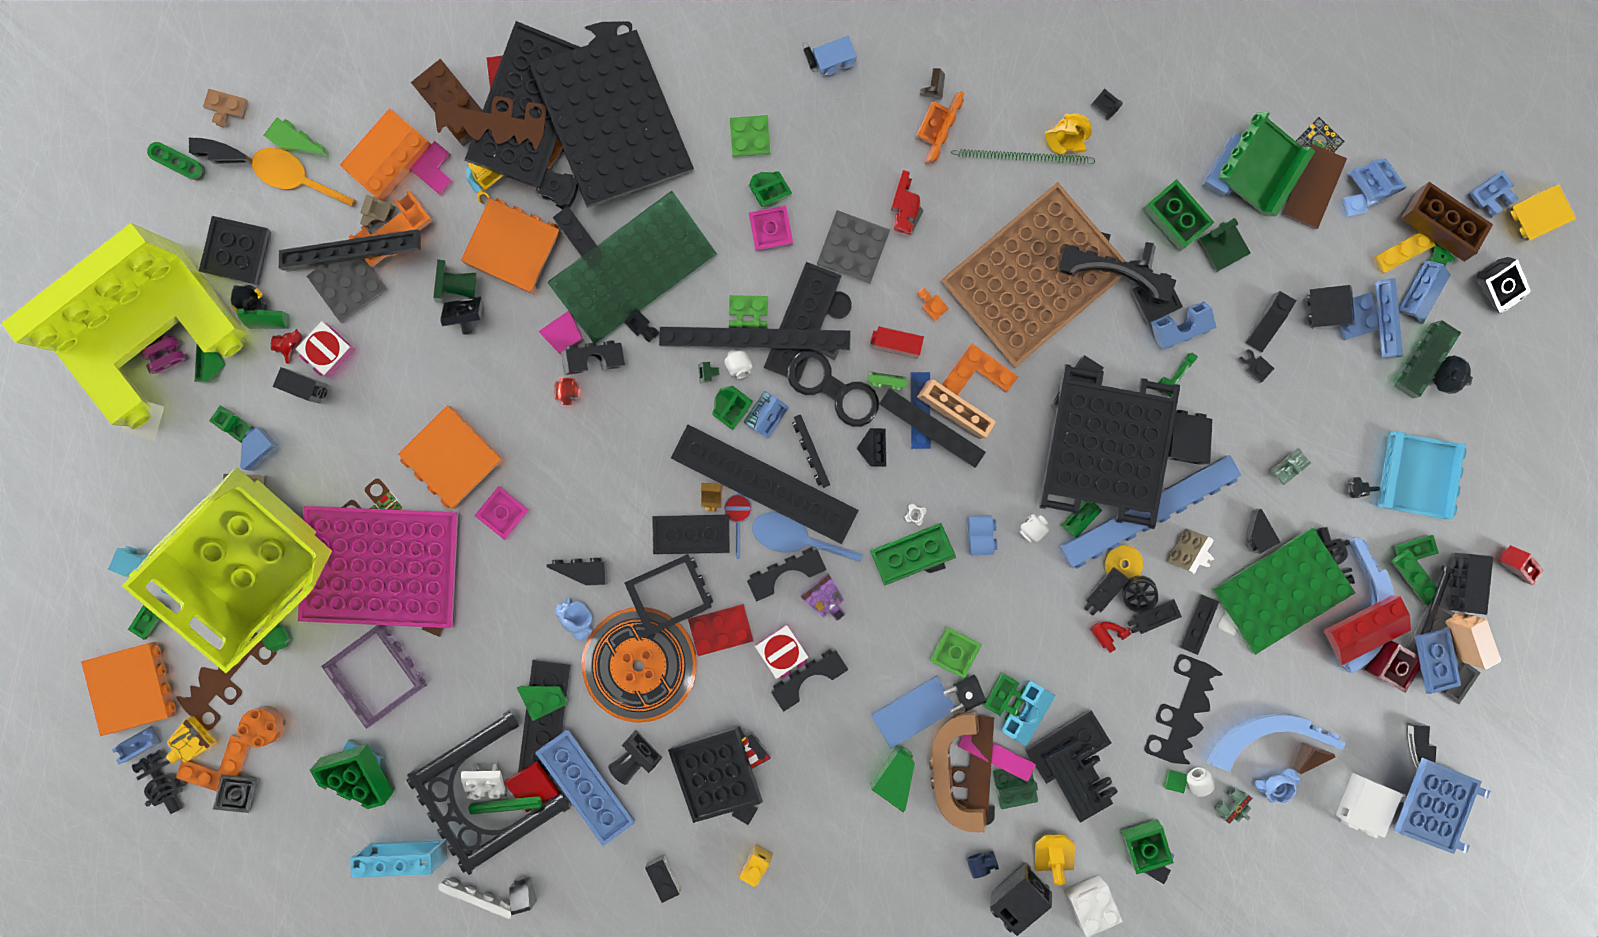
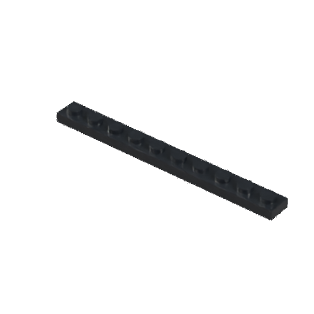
M660 327L659 334L660 347L850 351L851 340L850 330Z

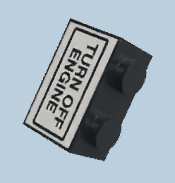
M665 855L646 864L645 870L661 903L680 894L681 888Z

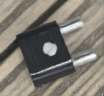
M975 675L953 684L954 687L943 692L946 698L955 693L957 694L960 705L950 709L952 715L963 710L964 712L969 711L986 702Z

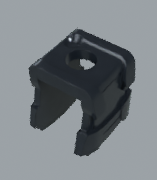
M546 168L536 194L541 199L553 201L556 203L555 206L563 210L567 206L571 208L579 187L572 174H558Z

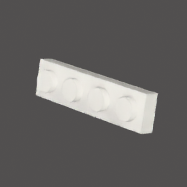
M452 878L444 879L439 885L438 890L507 919L512 917L509 901L494 899L492 894H482L477 892L476 888L469 885L462 886L458 884L457 880Z

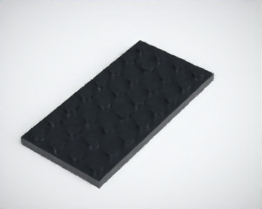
M515 21L482 112L491 114L493 98L500 96L510 98L513 101L511 117L524 120L527 103L533 102L545 105L529 64L580 48V46ZM500 100L496 103V108L499 112H506L509 108L506 101ZM534 106L529 110V114L533 118H539L542 115V111L539 107ZM547 109L543 136L536 151L533 148V143L528 138L518 144L515 135L506 142L496 144L491 130L487 129L479 140L472 138L464 161L539 189L558 137Z

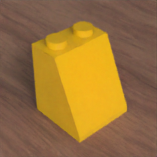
M1559 184L1512 206L1513 210L1510 211L1514 221L1519 220L1522 226L1519 228L1523 239L1528 238L1529 241L1576 219Z

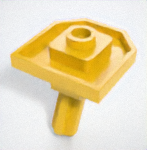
M1065 834L1045 835L1035 843V871H1052L1054 884L1057 886L1064 885V870H1074L1075 844Z

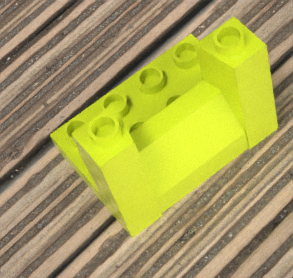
M133 223L124 227L1 323L15 343L55 351L110 424L129 426L131 429L139 428L151 419L152 416L148 412L151 406L120 368L179 321L203 352H219L223 358H228L237 353L243 346L240 339L248 334L243 325L204 275L199 272L197 266L178 243Z

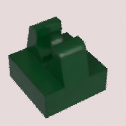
M710 362L698 364L699 383H708L712 381L711 377L720 375L719 367H711Z

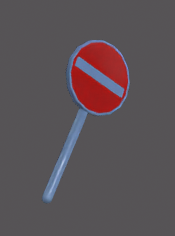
M736 494L727 499L724 505L725 515H729V520L736 522V559H739L740 522H744L750 517L752 504L746 496Z

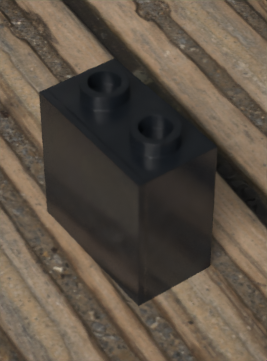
M1351 285L1310 289V294L1307 295V304L1311 306V314H1308L1309 325H1312V328L1323 329L1355 325Z
M280 367L272 386L318 404L321 403L322 399H325L328 393V384Z

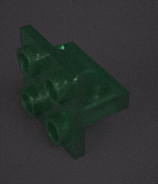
M1003 769L993 771L1001 809L1038 802L1036 792L1038 786L1033 778V773L1027 782Z

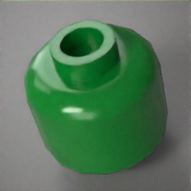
M282 624L276 625L262 638L265 648L273 652L287 647V643L290 641L286 628Z

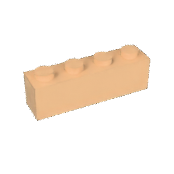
M935 380L926 381L917 396L918 399L978 439L987 438L996 423L989 416Z

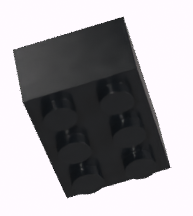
M1454 553L1451 559V567L1455 569V573L1449 578L1450 594L1447 597L1449 610L1487 615L1493 556Z

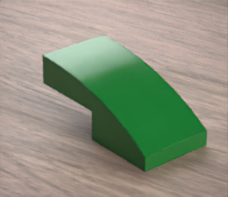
M221 405L209 420L240 443L246 437L245 434L254 428Z

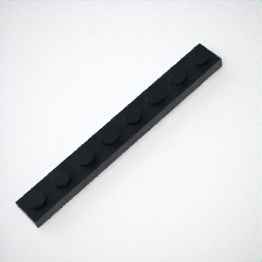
M415 229L279 250L278 268L290 270L421 250V232Z

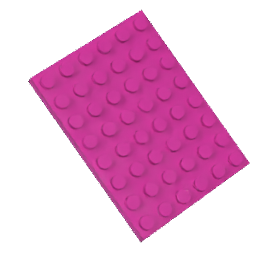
M304 506L303 520L316 531L315 536L332 552L314 588L299 603L298 621L453 628L458 512Z

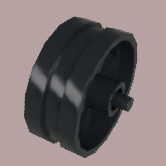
M1146 576L1131 577L1123 587L1125 605L1137 613H1144L1153 609L1158 602V589L1155 582ZM1139 583H1146L1144 587L1139 586ZM1134 584H1136L1135 590L1130 588ZM1149 586H1151L1152 588H1154V591H1146V590H1147V588H1148ZM1126 592L1135 594L1129 598H1126ZM1146 596H1154V598L1150 601ZM1136 599L1137 605L1131 603V601Z

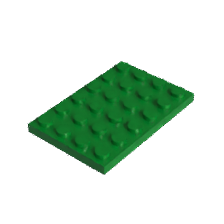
M1312 527L1212 589L1255 655L1356 593Z

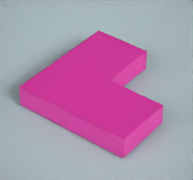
M434 141L410 170L439 195L452 182L449 177L438 169L450 156V153Z

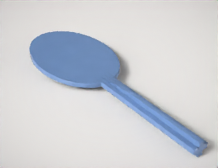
M778 512L764 513L758 516L753 523V533L757 540L774 551L795 552L802 549L805 545H809L859 562L861 561L862 554L809 538L804 525Z

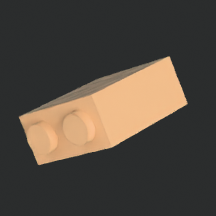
M1458 612L1446 620L1460 662L1486 670L1501 661L1487 619Z

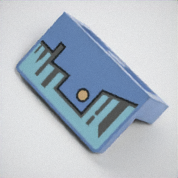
M764 391L744 420V423L768 438L789 407L778 398Z

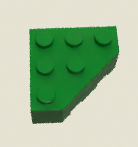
M368 744L321 757L310 769L319 787L325 790L330 788L337 792L336 795L349 801L351 799L358 801L366 809L384 805L394 793Z

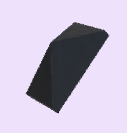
M870 428L856 448L871 467H886V429Z

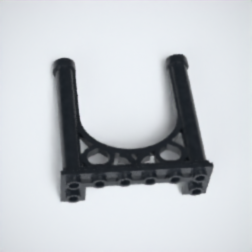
M510 710L505 712L503 717L419 770L411 771L407 774L408 779L406 781L412 790L416 789L419 794L416 796L422 806L426 805L429 810L427 812L429 819L432 823L436 821L439 826L437 831L440 837L447 839L450 844L447 846L452 856L457 855L461 871L463 873L467 872L468 875L472 874L476 867L554 816L570 809L567 801L559 792L557 796L543 803L541 808L534 809L513 824L498 830L478 827L470 822L460 811L453 789L456 772L466 759L519 727ZM453 767L450 773L449 780L443 777H437L441 773ZM437 781L448 785L447 795L443 798L437 797L432 790L433 784ZM427 782H429V784H428V790H427L426 786L424 785V784H426ZM449 798L450 803H447L448 812L443 816L435 801L444 802ZM453 810L457 816H451ZM454 821L459 825L462 823L466 825L459 830L458 838L448 822ZM465 830L477 832V843L475 845L468 846L462 839V833ZM481 834L497 835L480 846Z

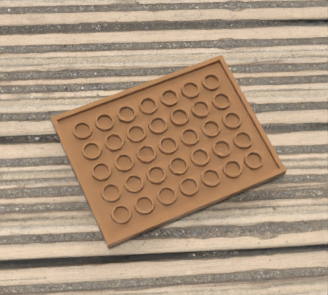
M1059 182L1053 185L941 280L944 286L1014 368L1123 277L1115 273L1099 270L1081 271L1074 277L1056 272L1061 251L1065 246L1068 247V245L1077 246L1083 252H1096L1098 256L1103 258L1105 256L1113 257L1119 263L1126 262Z

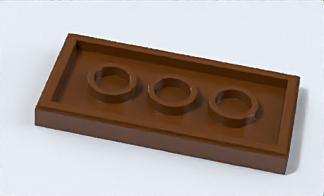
M1311 144L1309 147L1315 150V153L1289 194L1281 215L1318 229L1347 158Z

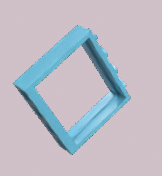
M447 840L369 843L350 858L351 878L431 875L447 860ZM373 847H378V853L373 852Z

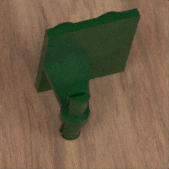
M1235 218L1226 223H1220L1219 227L1199 238L1216 272L1251 254L1236 227L1238 222Z

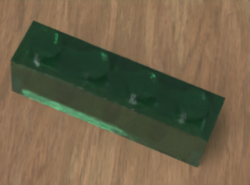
M1443 320L1432 322L1426 330L1427 335L1417 343V350L1414 355L1412 354L1407 359V366L1404 371H1400L1396 376L1395 380L1397 382L1394 387L1411 398L1421 397L1462 333Z

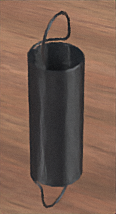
M810 47L804 48L807 61L812 69L817 66Z

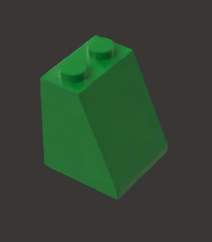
M896 746L870 782L872 791L904 813L915 762L912 758V752L904 746L902 748Z

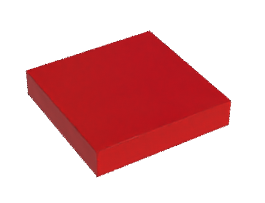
M538 762L507 778L504 782L516 799L541 797L543 804L559 793L557 787Z

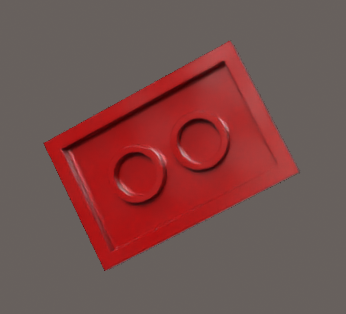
M744 604L688 619L698 656L754 641Z

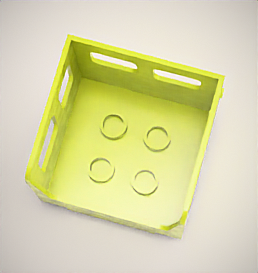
M236 467L152 549L141 564L128 575L130 577L122 587L222 671L227 673L312 591L332 550L315 536L316 531L258 479L255 482L252 481ZM150 581L158 585L180 604L181 609L177 614L172 612L146 589ZM302 589V591L298 594V596L295 597V598L282 610L283 606H284L297 592H299V591ZM193 617L197 618L221 638L223 644L220 649L215 648L190 626L189 623ZM263 626L261 631L251 640L252 636Z

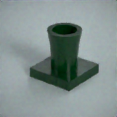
M437 259L434 301L436 303H443L444 293L474 299L477 272H446V261Z

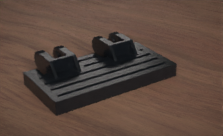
M1076 738L1043 758L1076 818L1081 823L1112 805L1111 797L1118 791L1114 786L1098 793L1111 785L1112 780L1110 777L1099 780L1100 778L1093 767L1100 762L1098 755L1091 756L1081 762L1082 759L1094 753L1095 748L1092 745H1088L1081 749L1082 745Z

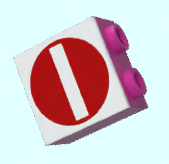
M323 321L296 348L300 353L299 357L307 364L310 362L314 366L313 370L321 377L323 375L330 377L356 350L328 323Z
M788 624L755 645V648L776 679L779 677L785 678L791 673L790 669L795 666L797 668L807 663L806 659L809 657Z

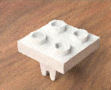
M474 764L472 771L461 772V781L467 798L474 800L480 798H506L505 784L501 771H498L497 764H493L492 771H479L478 764Z

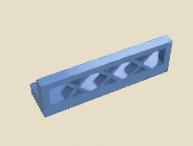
M1396 278L1376 281L1382 358L1403 357Z

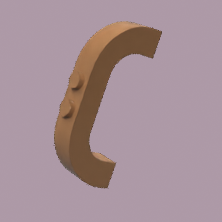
M969 712L951 718L940 728L933 742L932 758L929 760V765L934 777H931V788L935 789V798L941 814L956 828L977 833L985 832L987 829L985 809L965 808L956 800L953 793L950 756L951 743L956 737L973 735L979 732L978 712Z

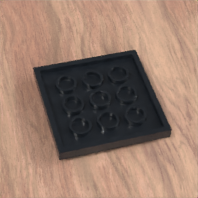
M738 728L668 749L693 823L755 806L763 802Z

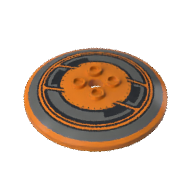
M635 607L617 611L601 621L590 634L583 650L582 675L590 696L605 712L624 721L650 722L667 716L683 703L695 681L697 672L696 651L685 628L678 623L648 637ZM644 607L652 627L673 618L660 610ZM634 661H642L644 664L643 670H635L633 667Z

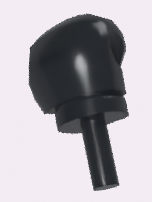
M1354 477L1353 481L1347 483V492L1351 498H1361L1369 496L1370 491H1380L1379 486L1369 487V483L1362 482L1361 477Z

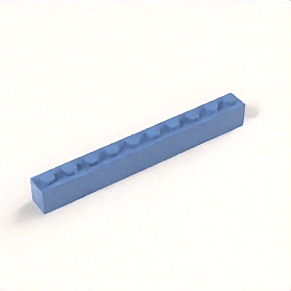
M1231 455L1224 456L1163 489L1157 521L1162 523L1170 519V514L1175 511L1178 514L1186 510V505L1192 502L1197 504L1203 501V496L1208 493L1210 495L1216 494L1221 491V486L1225 484L1230 486L1236 483L1241 473ZM1127 509L1124 514L1132 516L1150 517L1148 512ZM1116 516L1079 535L1077 538L1059 546V549L1069 567L1078 569L1086 564L1085 561L1092 557L1094 560L1103 555L1102 551L1108 548L1113 550L1120 546V541L1124 539L1129 541L1137 536V532L1141 530L1146 532L1150 528L1128 522L1117 523L1115 522Z

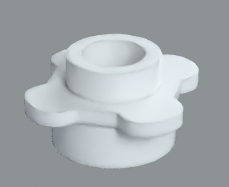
M910 504L905 520L921 525L923 523L922 519L927 512L926 509Z

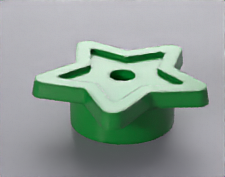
M1437 246L1433 247L1434 253L1430 261L1443 264L1445 267L1448 262L1455 261V258L1446 249Z

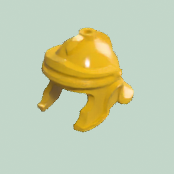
M1077 113L1065 114L1064 119L1060 120L1053 130L1045 132V138L1052 151L1059 155L1066 153L1067 150L1082 153L1087 150L1083 142L1090 138L1092 124L1084 115Z

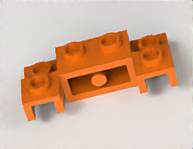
M408 190L406 191L407 195L400 201L397 199L394 201L401 210V213L374 234H371L368 228L363 225L360 227L362 230L355 236L350 235L349 239L415 229L420 231L433 220L413 193ZM397 254L364 259L371 267H374L387 256L390 257Z

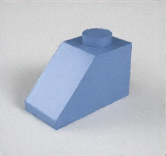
M254 427L245 434L246 437L242 440L240 468L242 470L250 471L278 446L263 428Z

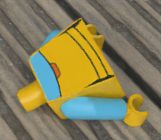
M467 162L466 179L474 192L478 193V201L484 204L481 199L482 195L485 194L488 200L491 197L488 193L483 192L482 188L486 190L503 175Z

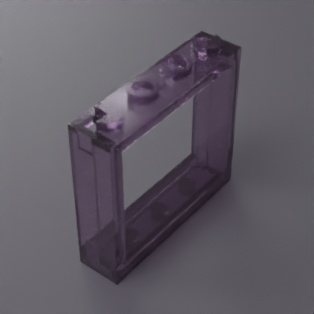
M386 625L375 626L321 666L366 729L373 726L427 686L426 680L423 678L424 675L416 671L414 668L415 663L409 656L406 657L403 653V646L400 642L393 639L391 636L392 631ZM377 634L414 687L373 716L336 663Z

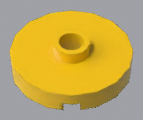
M1120 545L1106 554L1105 571L1108 574L1115 567L1129 579L1139 576L1143 569V558L1134 547ZM1124 560L1127 561V566L1125 568L1121 565L1122 561Z

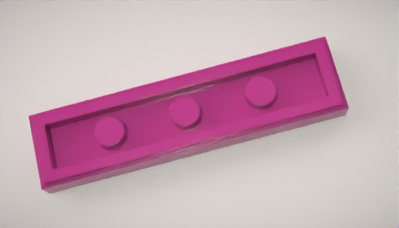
M963 735L958 747L987 761L972 743V735ZM993 742L991 764L1028 782L1036 764Z

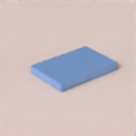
M1445 628L1415 636L1426 694L1461 686L1450 629Z

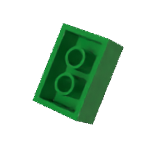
M1177 179L1143 208L1180 251L1215 223Z

